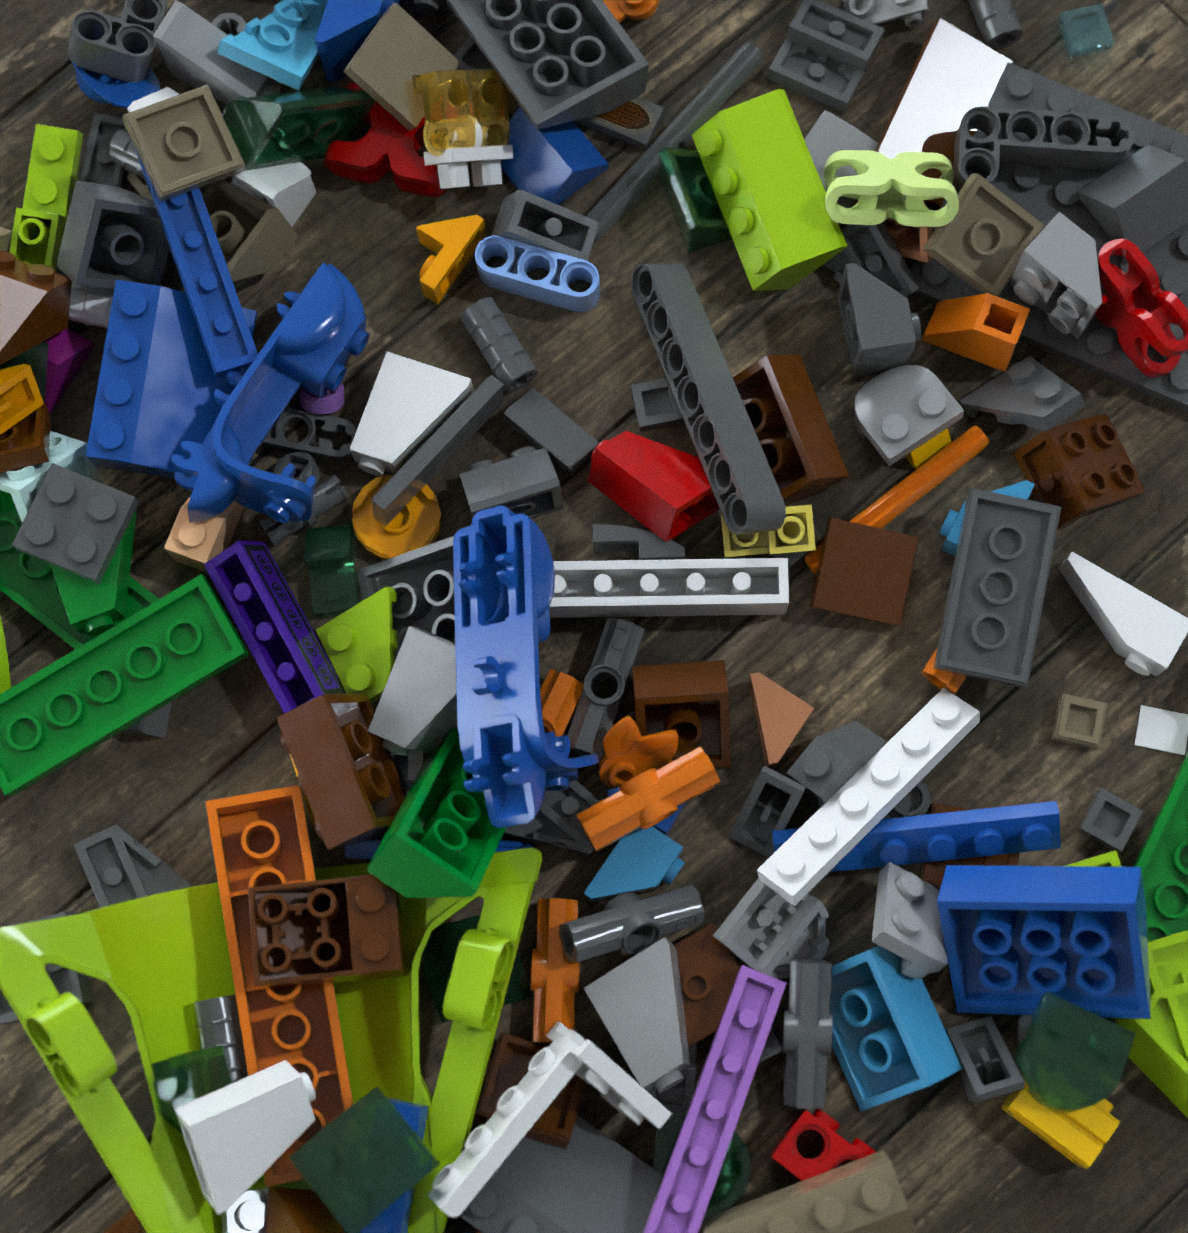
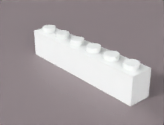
M788 558L553 561L555 589L549 605L550 618L785 615L789 605Z

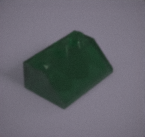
M338 87L304 88L294 92L279 94L273 92L268 95L248 98L244 96L237 97L224 108L223 119L244 161V171L324 158L330 143L334 141L348 142L376 101L363 89Z

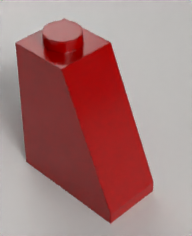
M624 431L610 440H603L592 452V465L587 481L665 542L670 541L720 509L699 457L628 431Z

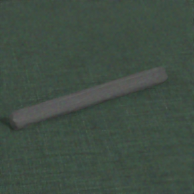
M750 42L744 43L588 213L586 217L600 222L595 240L601 239L692 139V134L717 112L759 66L763 56L760 49Z

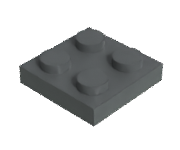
M52 463L12 546L18 551L100 585L139 501L134 496Z

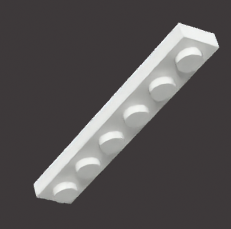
M943 688L757 869L759 880L795 906L980 722V711Z

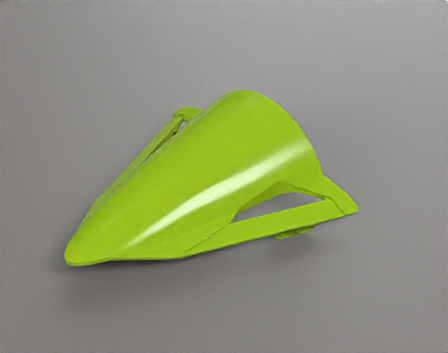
M523 848L495 852L477 892L472 897L406 898L399 893L406 976L333 982L364 1167L268 1187L351 1193L349 1233H354L376 1099L388 1097L426 1105L429 1107L407 1233H444L448 1215L427 1195L433 1189L432 1184L437 1174L445 1166L453 1164L465 1150V1142L469 1137L534 883L537 882L542 863V853L538 849ZM370 862L314 868L316 881L372 875L366 870ZM218 882L139 897L85 913L0 927V989L146 1232L223 1233L222 1214L218 1215L203 1196L175 1111L178 1107L208 1095L206 1077L203 1075L205 1070L202 1052L199 1051L201 1044L199 1031L196 1027L197 1018L194 1002L235 995ZM478 897H482L484 904L477 929L468 930L459 943L444 998V1017L453 1021L432 1097L420 1072L418 979L420 960L432 930ZM47 963L107 982L124 1003L132 1021L154 1105L156 1120L150 1145L109 1078L117 1072V1064L111 1050L83 1004L71 993H58L45 971ZM264 1174L248 1190L268 1188L265 1186Z

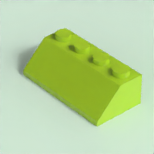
M784 89L771 91L719 111L692 134L753 291L789 290L848 247L838 222L832 220L828 215L825 205V189Z

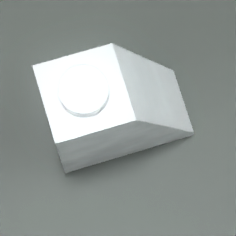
M386 352L350 447V452L355 462L359 463L358 468L376 476H383L384 471L396 474L474 392L471 379Z
M286 1060L175 1109L203 1196L218 1215L227 1211L315 1121L310 1104L311 1101L316 1099L313 1085L305 1072L299 1074Z

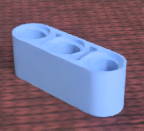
M495 235L484 238L476 247L475 260L479 277L485 285L491 288L574 312L589 311L599 301L600 279L598 270L592 263L586 260ZM495 256L503 257L507 260L499 268L486 266L487 260ZM536 268H542L549 272L548 276L541 280H532L527 275ZM577 280H585L591 285L584 292H575L569 288L570 284Z

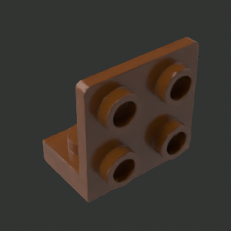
M1106 414L1055 426L1048 431L1044 430L1013 452L1025 479L1035 484L1032 493L1036 501L1061 507L1057 531L1066 528L1092 510L1138 497L1145 492L1137 470L1132 465L1115 427Z

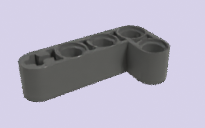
M126 0L121 18L93 10L77 13L72 20L67 54L70 60L81 68L133 83L142 81L149 74L157 45L153 35L164 19L169 0Z
M991 106L973 107L963 115L956 134L953 160L954 179L952 184L958 195L969 178L966 172L975 170L983 174L985 179L993 185L998 174L999 163L1109 171L1125 160L1136 137L1135 128L1129 120L1117 115ZM972 129L981 130L987 137L983 139L974 138L968 131ZM1013 133H1024L1029 136L1031 141H1019L1014 137ZM1057 136H1068L1073 139L1075 145L1064 144Z

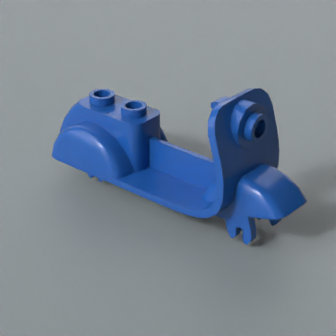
M322 263L301 294L293 291L285 292L284 299L289 304H292V307L288 308L287 305L277 304L278 315L283 320L278 323L276 330L243 376L234 371L227 373V382L235 386L232 393L228 395L218 389L215 390L214 400L222 408L203 444L182 441L181 447L183 452L191 457L184 459L181 455H172V463L175 468L182 472L193 474L190 477L180 472L174 474L178 486L192 491L188 504L189 523L206 521L221 514L233 501L246 508L267 514L282 524H286L288 520L301 522L311 518L314 502L313 492L316 484L314 476L310 475L306 483L292 478L295 474V466L291 463L285 466L281 475L251 467L249 464L256 450L298 389L301 387L320 399L326 394L328 389L335 391L346 374L347 368L344 367L351 355L358 357L369 340L370 333L366 332L367 319L359 295L347 277L332 264Z
M496 506L477 512L472 519V526L461 528L455 533L453 539L457 725L460 748L465 761L463 768L466 772L473 774V779L464 781L463 785L468 792L484 791L491 824L502 828L531 822L541 808L545 791L568 789L569 782L578 779V768L597 764L599 759L598 754L568 758L570 753L569 737L566 735L555 737V732L545 733L540 698L538 644L546 641L550 634L549 605L555 589L554 562L544 534L532 519L525 514H515L506 506Z

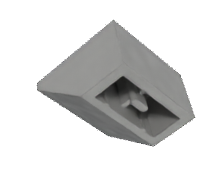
M1058 212L1024 250L1009 284L1013 287L1014 293L1021 301L1031 306L1035 304L1048 315L1050 323L1057 330L1065 334L1071 333L1077 339L1084 333L1102 303L1095 239L1061 212Z

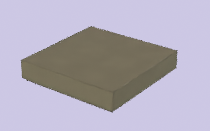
M395 2L384 12L343 72L410 131L418 126L461 62Z
M208 84L123 115V123L160 202L245 170L244 161Z
M978 173L969 176L958 193L959 209L955 218L947 225L936 227L922 250L979 293H989L998 297L1013 275L1024 250L1039 235L1045 225Z

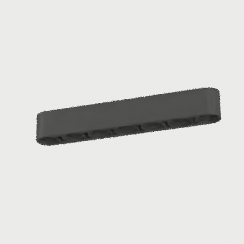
M682 263L639 264L635 268L631 280L634 298L727 527L734 534L778 530L783 525L786 516L783 497L688 270Z

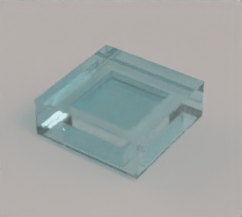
M1102 3L1060 13L1058 22L1069 58L1111 49L1114 40Z

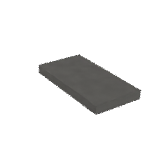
M974 488L968 490L933 669L1021 688L1028 686L1061 512L1060 506Z

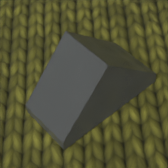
M763 766L728 837L770 858L774 851L773 831L786 828L806 787Z
M992 1016L946 1029L948 1038L962 1066L959 1074L968 1101L980 1102L1025 1088L1024 1080Z

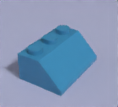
M881 946L874 947L831 966L832 985L829 1013H833L832 1047L861 1112L931 1086L962 1069L922 978H912L902 974V957Z

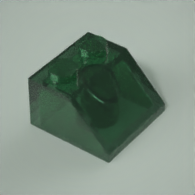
M378 1086L328 1123L289 1157L290 1161L347 1233H361L441 1164Z

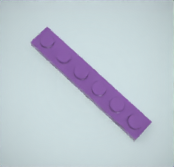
M744 965L739 968L643 1233H698L786 982Z

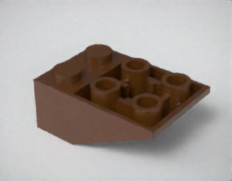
M374 875L248 888L255 986L349 982L406 976L399 892L384 884Z

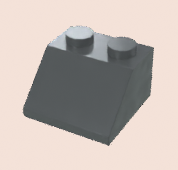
M76 180L56 265L75 285L114 289L116 280L160 286L170 247L153 200L120 187Z
M856 263L845 264L837 297L853 379L879 375L889 369L907 365L911 355L915 354L916 340H921V325L918 314H911L908 298Z
M533 446L524 447L512 452L509 459L493 463L492 460H482L470 465L467 468V472L459 474L472 517L481 510L496 506H506L515 514H525L530 519L563 509L561 486L546 447L536 450Z

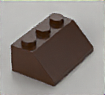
M766 355L733 377L783 497L785 506L816 496L849 477L800 355Z
M367 693L322 694L276 717L281 728L280 737L286 751L291 754L298 772L297 781L299 788L304 796L308 798L313 810L316 832L325 842L328 850L352 846L386 834L407 795L390 750L381 746L384 738L368 732L375 712Z

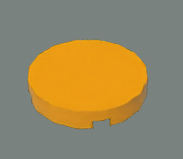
M395 474L376 477L361 489L353 503L352 523L358 541L368 553L384 561L435 542L440 533L442 514L437 497L427 484L386 527L373 516L372 498Z

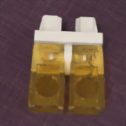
M494 69L446 70L412 75L414 94L422 93L426 121L423 139L428 152H424L425 166H438L440 188L469 187L468 163H471L473 187L502 184L501 160L512 159L513 150L512 145H507L510 132L507 87Z

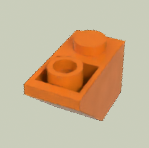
M989 293L938 301L922 341L1006 372L1030 309Z

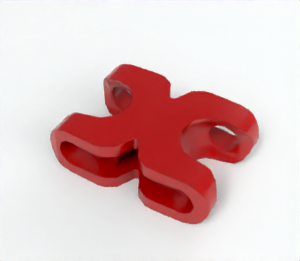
M347 84L341 97L345 111L351 117L370 124L371 128L365 137L356 142L334 141L330 143L323 159L325 166L335 175L363 183L379 181L388 170H391L395 185L401 191L428 197L442 196L446 189L440 188L438 166H425L424 158L418 155L419 149L424 144L423 130L426 123L425 120L454 119L455 121L456 118L464 116L462 111L452 104L435 100L418 126L409 131L358 84Z
M1127 239L1111 240L1102 246L1097 255L1099 278L1105 287L1107 295L1101 294L1102 303L1095 316L1105 326L1114 327L1117 330L1118 342L1121 348L1140 372L1150 378L1168 375L1178 364L1181 354L1188 351V309L1174 293L1160 289L1159 276L1155 268L1134 243ZM1116 254L1123 256L1129 264L1128 272L1125 274L1116 265L1110 264L1109 256ZM1169 323L1178 325L1182 329L1184 339L1177 341L1170 329ZM1149 344L1161 355L1166 356V362L1157 363L1149 358L1147 354Z

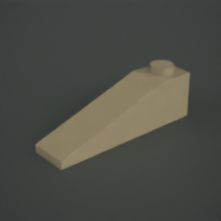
M135 173L129 174L127 179L141 196L152 199L147 182ZM224 180L200 187L232 281L273 271L298 237L280 210Z

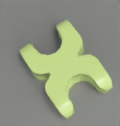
M841 150L833 153L827 159L823 169L825 184L828 188L825 196L826 210L832 220L841 224L876 225L890 217L899 224L906 226L940 227L949 224L955 218L959 209L958 195L955 187L952 185L954 179L953 167L950 160L939 153L903 152L889 159L876 151ZM842 166H851L857 171V175L838 178L835 172ZM935 168L941 171L942 175L940 179L925 177L922 173L927 169ZM839 197L859 200L851 208H844L837 204ZM942 197L947 201L945 207L936 211L929 210L923 200H933Z

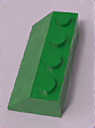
M454 727L449 730L424 761L366 869L384 884L390 886L406 898L472 897L477 892L506 827L499 828L491 824L484 791L473 793L465 789L463 782L473 779V774L466 772L463 768L465 761L460 748L459 733Z

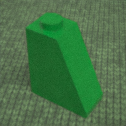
M136 510L100 585L50 564L70 625L81 634L86 632L88 635L102 634L114 626L113 622L125 618Z

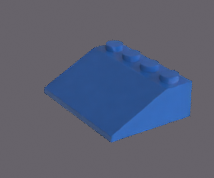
M116 280L86 450V457L96 467L174 478L176 472L184 473L187 477L193 475L175 468L171 457L175 454L181 455L184 459L191 457L183 452L181 447L182 441L203 444L222 408L214 400L215 390L218 389L230 395L235 386L227 382V374L215 377L185 292L157 285ZM242 308L253 338L257 312ZM248 368L238 370L235 372L243 376L245 372L248 370Z
M946 866L937 904L957 1013L1150 1019L1151 1002L1147 918L1141 867Z

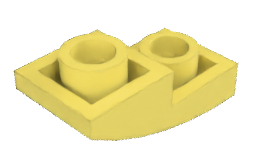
M812 504L785 506L786 516L781 528L775 531L748 534L732 533L721 513L725 557L816 550Z

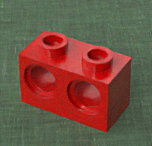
M816 1108L813 1114L805 1109H801L769 1156L801 1181L837 1168L844 1160L856 1161L874 1154L876 1151L857 1137L851 1144L836 1133L840 1124L821 1109ZM812 1129L820 1135L822 1147L817 1155L807 1158L799 1154L796 1141L800 1133Z

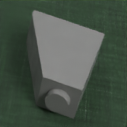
M175 0L153 35L171 75L195 88L208 84L214 98L259 121L265 110L272 109L280 95V83L217 54L220 40L228 35L183 3Z
M409 627L368 729V732L384 738L382 747L408 756L410 749L428 753L457 723L455 643Z
M664 937L584 987L585 992L640 1086L648 1091L656 1088L659 1093L665 1092L684 1079L681 1071L690 1066L677 950L673 943Z

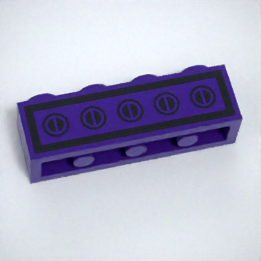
M239 540L204 564L284 713L322 694H346L331 662L265 542Z

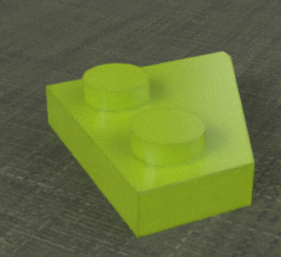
M388 586L316 629L346 694L367 693L371 704L379 700L383 694L395 663V652L398 648L397 630L393 629L392 603L397 602V593L394 588Z

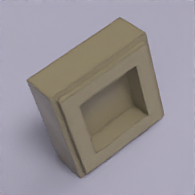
M1062 693L1059 696L1051 740L1094 750L1099 749L1108 703Z

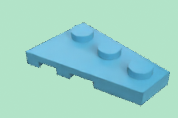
M283 0L274 6L273 12L261 20L256 17L246 23L243 32L235 37L229 34L221 39L217 54L299 91L319 57L315 38L328 0Z

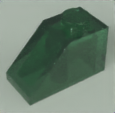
M222 1045L184 1053L151 1064L158 1112L183 1137L184 1135L175 1109L231 1084Z

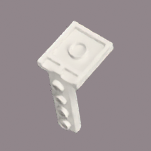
M557 1021L546 1035L552 1041L550 1046L538 1051L529 1063L528 1073L519 1084L510 1087L503 1093L497 1103L496 1112L485 1125H480L472 1131L465 1142V1150L453 1164L445 1166L437 1174L432 1184L433 1189L427 1196L449 1217L459 1216L574 1074L587 1084L590 1083L601 1093L600 1096L621 1114L624 1113L637 1125H640L645 1119L660 1129L672 1113L590 1040L586 1039L585 1041L577 1032L572 1029L569 1030L561 1022Z

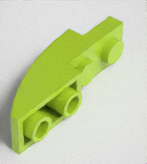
M36 124L23 208L16 207L9 253L14 254L17 260L31 265L41 264L50 266L55 270V273L75 182L79 179L77 178L84 134L78 130Z

